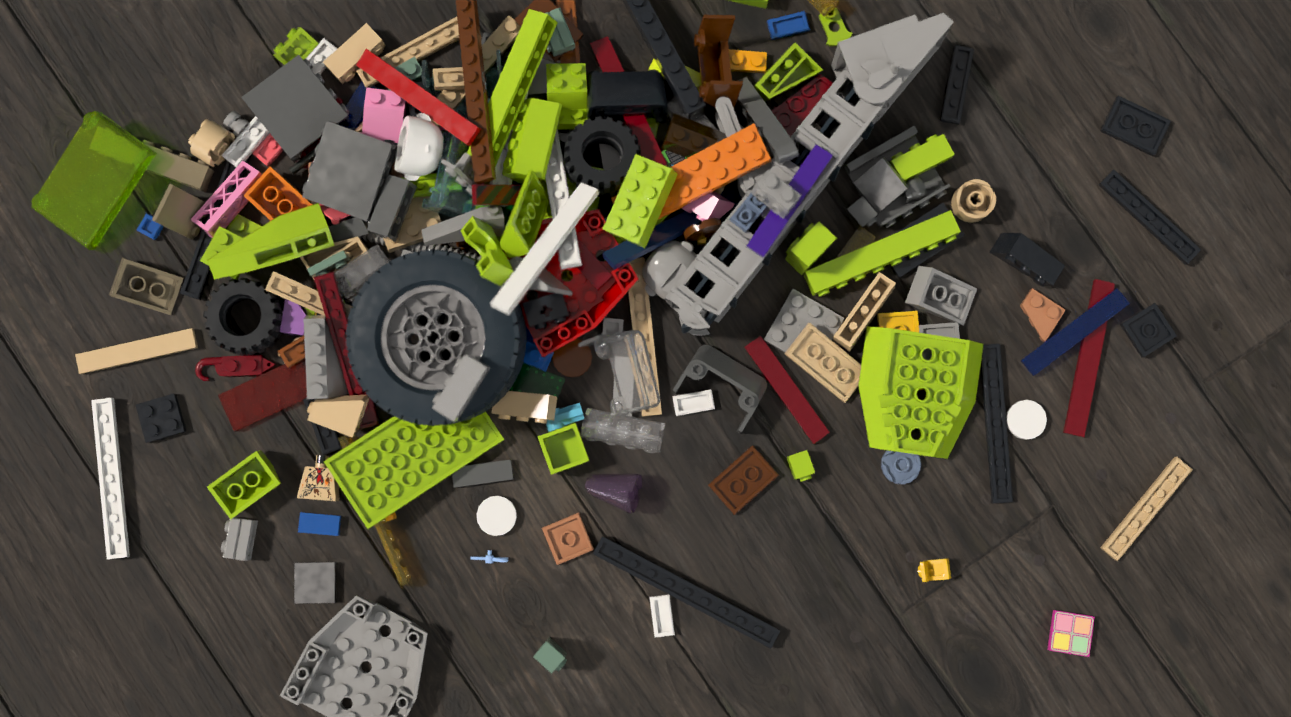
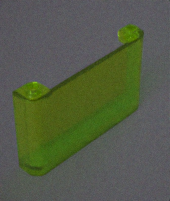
M98 111L88 112L83 118L82 125L41 190L32 198L31 207L85 248L95 250L157 153L103 113Z

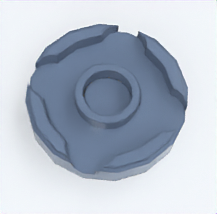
M887 450L881 458V469L884 476L895 484L910 483L919 475L921 468L919 455Z

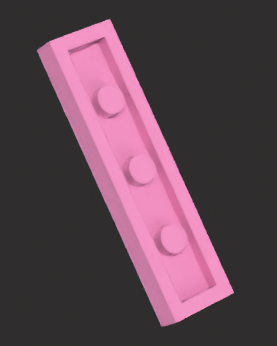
M242 161L190 220L213 238L218 227L226 228L249 202L243 195L262 174ZM245 168L250 171L247 177L240 178V173ZM236 184V189L233 192L227 193V188L230 185ZM223 199V204L220 207L214 208V203L217 200ZM210 214V219L205 224L199 221L203 215Z

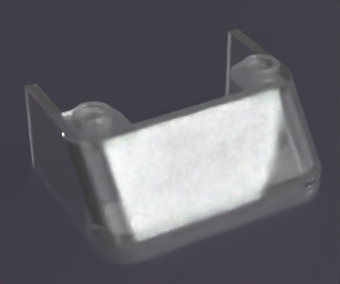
M639 330L598 335L578 343L579 347L594 345L598 357L610 359L619 397L613 398L610 402L611 413L597 417L598 421L630 415L655 408L659 405L660 395L645 337Z

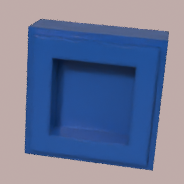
M146 213L137 231L156 240L164 226L152 220L153 217Z

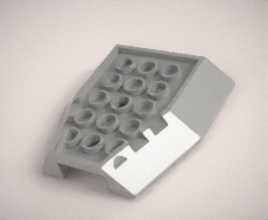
M356 595L309 640L280 696L296 705L302 703L327 717H407L417 699L428 633L415 622L393 610ZM382 625L390 627L391 633L389 636L381 634L380 629ZM364 661L371 663L372 669L370 672L362 670L361 665ZM344 698L352 700L353 705L351 708L347 709L342 705Z

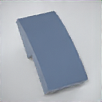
M750 193L729 220L745 233L767 206Z

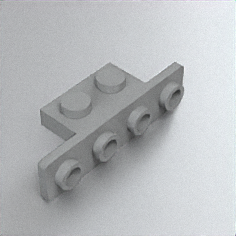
M464 153L456 165L443 159L441 163L446 167L445 172L454 178L456 177L455 181L461 186L467 187L466 192L472 195V185L477 184L474 182L472 157Z

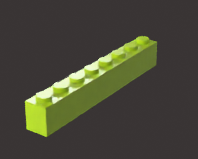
M528 10L488 103L495 167L558 23L546 13ZM469 146L467 154L472 157L471 146Z
M950 210L807 270L804 273V277L812 295L818 294L821 297L830 293L829 289L836 287L840 289L847 286V282L854 279L857 282L866 278L865 274L873 272V274L884 270V266L888 264L895 266L903 262L902 258L907 256L910 259L920 255V251L923 249L933 250L939 247L938 243L945 241L946 244L957 239L956 236L961 231Z

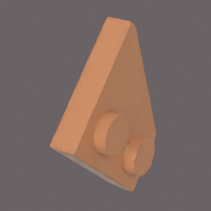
M1033 288L1030 289L1020 305L1023 312L1029 317L1032 327H1035L1042 342L1047 340L1065 312L1064 308Z

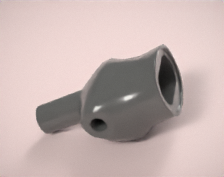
M920 177L912 178L905 182L909 188L902 195L906 203L912 200H921L927 197L928 189L939 186L938 181L933 179L923 182Z

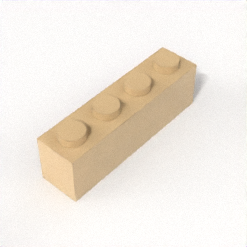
M879 272L833 337V341L850 352L895 289L896 283Z

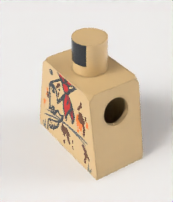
M316 455L315 467H305L297 498L339 501V485L324 463L329 456Z

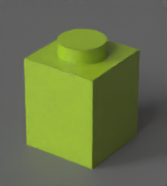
M807 450L786 457L794 479H800V482L812 478L811 474L815 473Z

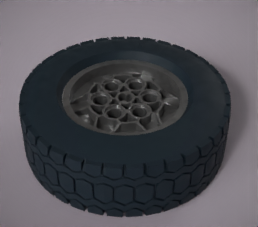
M421 250L408 253L391 260V262L379 268L364 283L359 294H357L350 309L346 328V348L348 350L349 363L363 391L366 392L374 403L389 414L407 422L428 426L449 425L469 420L497 404L516 381L526 352L527 336L523 312L519 303L510 315L492 308L491 302L504 284L499 286L483 278L476 265L479 261L469 256L446 250ZM442 314H447L449 319L445 325H442L440 322ZM426 315L428 323L423 327L420 324V317ZM454 331L460 333V339L457 342L451 339V334ZM436 332L439 335V339L435 341L436 343H433L431 336H435ZM413 334L419 336V342L416 345L411 343V336ZM445 349L451 352V357L447 361L442 357ZM426 350L431 355L428 362L422 359V354ZM465 354H470L489 366L490 369L458 421L453 422L433 409L435 404L433 400L439 391L443 392L446 387L444 382L450 373L454 374L457 369L455 364L460 356L464 357Z

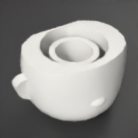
M424 113L417 114V117H405L400 130L395 155V170L405 174L407 180L415 181L420 176L428 175L437 168L443 152V134L438 126L431 122L430 117Z

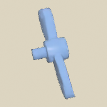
M488 550V555L485 557L471 556L470 560H485V563H493L494 561L508 562V557H494L492 550Z

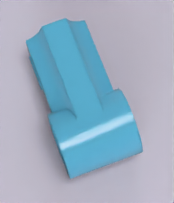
M580 403L561 409L556 408L554 421L547 420L546 427L548 432L584 420Z

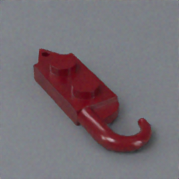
M263 355L207 357L197 363L195 372L199 379L209 381V378L203 376L201 372L205 365H215V370L219 376L232 377L264 375V372L276 364L263 358Z

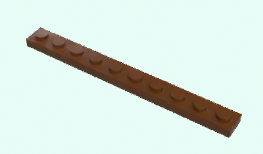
M456 0L467 116L470 122L481 129L471 144L474 182L482 184L496 180L478 6L477 0Z

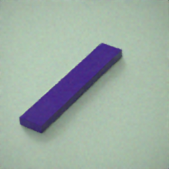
M817 144L813 147L788 184L801 195L796 205L784 219L770 210L746 245L747 248L764 258L833 157L832 154Z

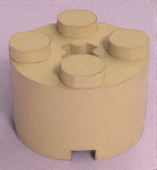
M205 119L198 132L192 134L189 138L188 143L191 145V154L211 167H215L214 164L220 165L225 160L221 155L226 151L230 143H233L235 135L216 122Z
M973 179L965 182L953 194L951 201L953 214L965 222L974 223L981 221L995 207V192L983 180ZM974 198V202L976 204H973V202L970 199Z

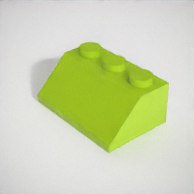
M259 450L215 480L207 488L231 520L281 484L272 463L263 451Z

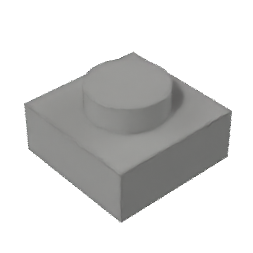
M604 318L602 338L622 340L624 320Z

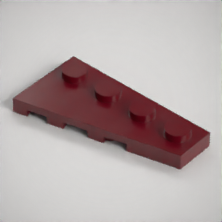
M822 74L772 110V113L790 137L833 84Z

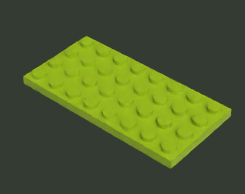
M486 412L469 420L438 426L414 424L394 416L325 460L324 463L366 528L370 529L504 441V438Z

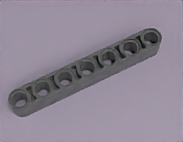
M744 77L737 80L742 81L743 85L736 104L749 123L756 125L765 146L777 163L780 165L798 157L799 154L795 143L748 78Z

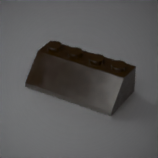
M674 113L661 149L689 158L727 137L723 132Z

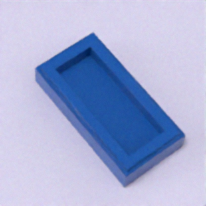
M805 11L767 20L771 40L810 30Z
M300 512L298 532L339 536L341 516Z

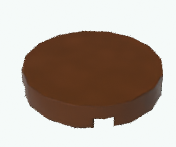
M710 218L703 220L702 224L698 226L696 224L691 225L683 232L685 240L693 242L715 234L721 227V220Z
M575 339L554 351V366L559 373L566 377H579L587 372L591 366V350L585 342Z

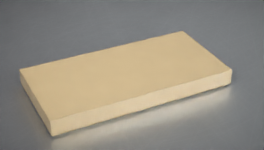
M808 323L785 352V355L842 402L846 403L858 387L861 364L814 325Z

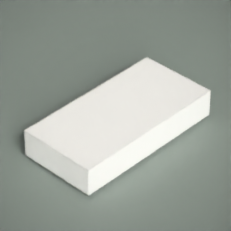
M711 389L672 396L676 416L715 409Z
M670 595L651 596L650 605L655 637L675 635Z

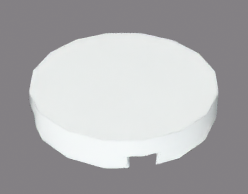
M1018 401L1007 411V428L1017 438L1025 440L1036 438L1046 427V413L1041 405L1035 401Z
M489 497L478 507L477 522L480 528L487 534L493 536L504 535L515 525L517 519L516 509L513 503L505 497Z

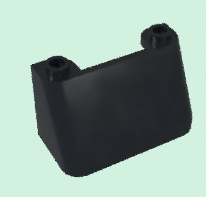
M658 70L637 72L591 71L586 75L587 119L590 118L593 121L598 116H603V119H607L608 115L646 114V118L654 116L656 123H665L668 110L663 74Z

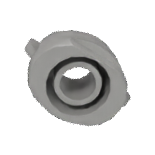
M672 240L656 248L647 258L642 268V275L646 283L645 289L648 295L655 296L657 294L662 299H665L670 289L697 256L693 252L694 247L690 242Z

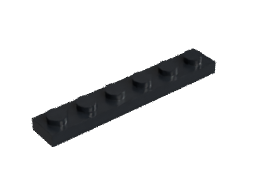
M1114 169L1098 184L1185 265L1189 264L1201 251L1194 242Z

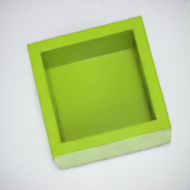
M576 423L538 436L551 475L590 461Z

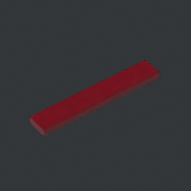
M759 336L744 347L812 444H815L829 434L828 429L763 338Z

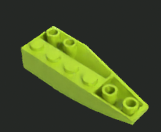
M317 203L279 215L207 261L214 279H219L292 260L334 246V242L320 205Z

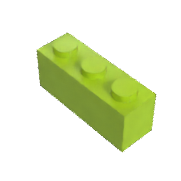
M935 134L926 139L927 143L923 145L917 143L909 148V152L905 154L899 152L891 157V166L904 182L950 160L955 155L944 134L940 136Z

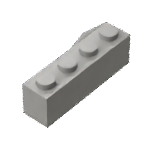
M306 315L304 318L307 399H326L349 394L325 315Z

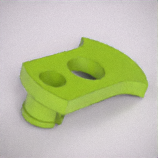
M827 6L821 12L819 19L828 38L825 45L837 47L838 42L852 36L853 32H849L845 28L837 8ZM837 23L840 27L839 31H830L829 24Z

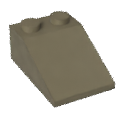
M169 184L152 220L173 232L193 240L199 234L201 228L190 219L206 202ZM208 214L203 215L199 221L202 222Z
M122 257L109 295L171 315L184 278Z

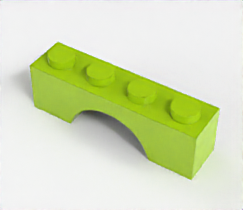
M472 215L460 231L465 242L482 256L476 264L481 276L502 286L510 278L513 269L501 248L492 226Z

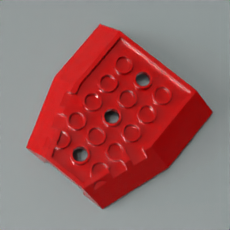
M599 209L586 211L575 226L577 238L595 257L599 251H607L619 245L612 234L603 230L606 221ZM553 218L542 221L535 243L552 222ZM558 250L544 268L572 291V296L564 295L570 316L566 317L567 321L558 324L552 321L546 323L547 327L538 330L535 327L531 328L529 327L522 304L529 301L527 294L531 290L528 289L519 301L525 324L542 357L549 355L598 326L638 281V277L630 263L614 270L606 260L603 262L599 261L612 277L597 290L577 267L561 269ZM566 270L573 273V278L568 282L562 279V273ZM537 291L538 298L554 294L550 292ZM545 307V311L542 314L548 317L552 309Z

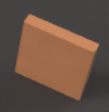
M579 513L542 528L557 565L594 550Z

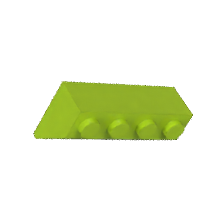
M535 98L524 100L512 127L513 131L508 143L506 159L503 163V176L521 184L524 182L528 171L533 169L539 180L545 179L562 104Z
M533 169L529 170L500 240L501 248L509 258L527 255L531 250L549 204V196Z

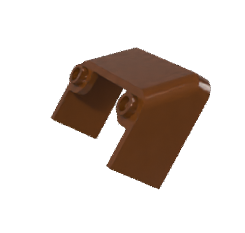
M703 15L698 34H695L694 44L698 46L701 75L699 95L700 98H703L704 102L715 108L716 101L720 97L730 99L734 108L743 85L742 81H732L728 39L735 21V15Z

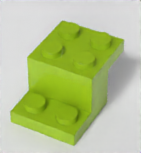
M546 64L547 101L562 104L557 130L575 129V126L579 123L584 125V120L587 119L586 64Z
M238 214L231 221L227 230L221 226L218 227L200 261L209 265L207 261L209 258L261 226ZM241 274L232 275L230 277H232L235 280H238Z

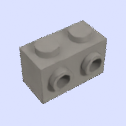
M769 169L758 180L751 192L758 200L783 219L796 205L801 196Z

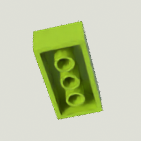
M635 154L603 230L642 248H646L678 174L672 168Z

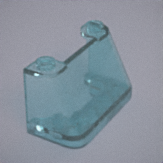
M444 129L441 130L443 134V152L439 162L435 187L429 190L432 193L430 198L423 199L422 208L456 217L475 210L476 206L473 205L472 195L466 192L467 187L458 184L455 181L456 177L454 178L445 172L446 167L441 161L444 159L456 165L463 154L467 153L469 145Z

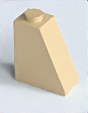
M347 395L316 399L309 404L307 413H310L308 421L353 438L359 431L370 397L368 395Z

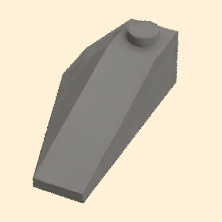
M501 205L480 207L422 229L424 246L465 241L460 230L472 215L492 226L496 237H502L504 233V215Z

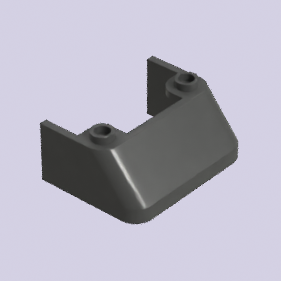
M703 345L699 347L672 392L676 394L686 376L694 380H700L710 370L743 390L738 399V404L747 414L736 432L741 433L767 389V383L763 377L712 346Z

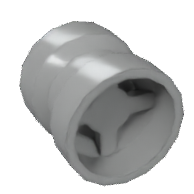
M232 111L225 118L223 126L228 130H232L233 134L238 137L250 122L246 119L243 120L236 111Z

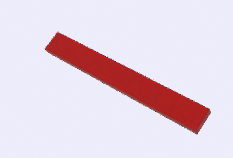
M366 49L357 62L356 66L416 109L428 115L430 119L462 142L471 146L481 130L475 124L370 50Z

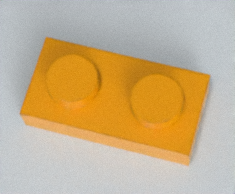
M729 50L731 71L765 74L767 52Z

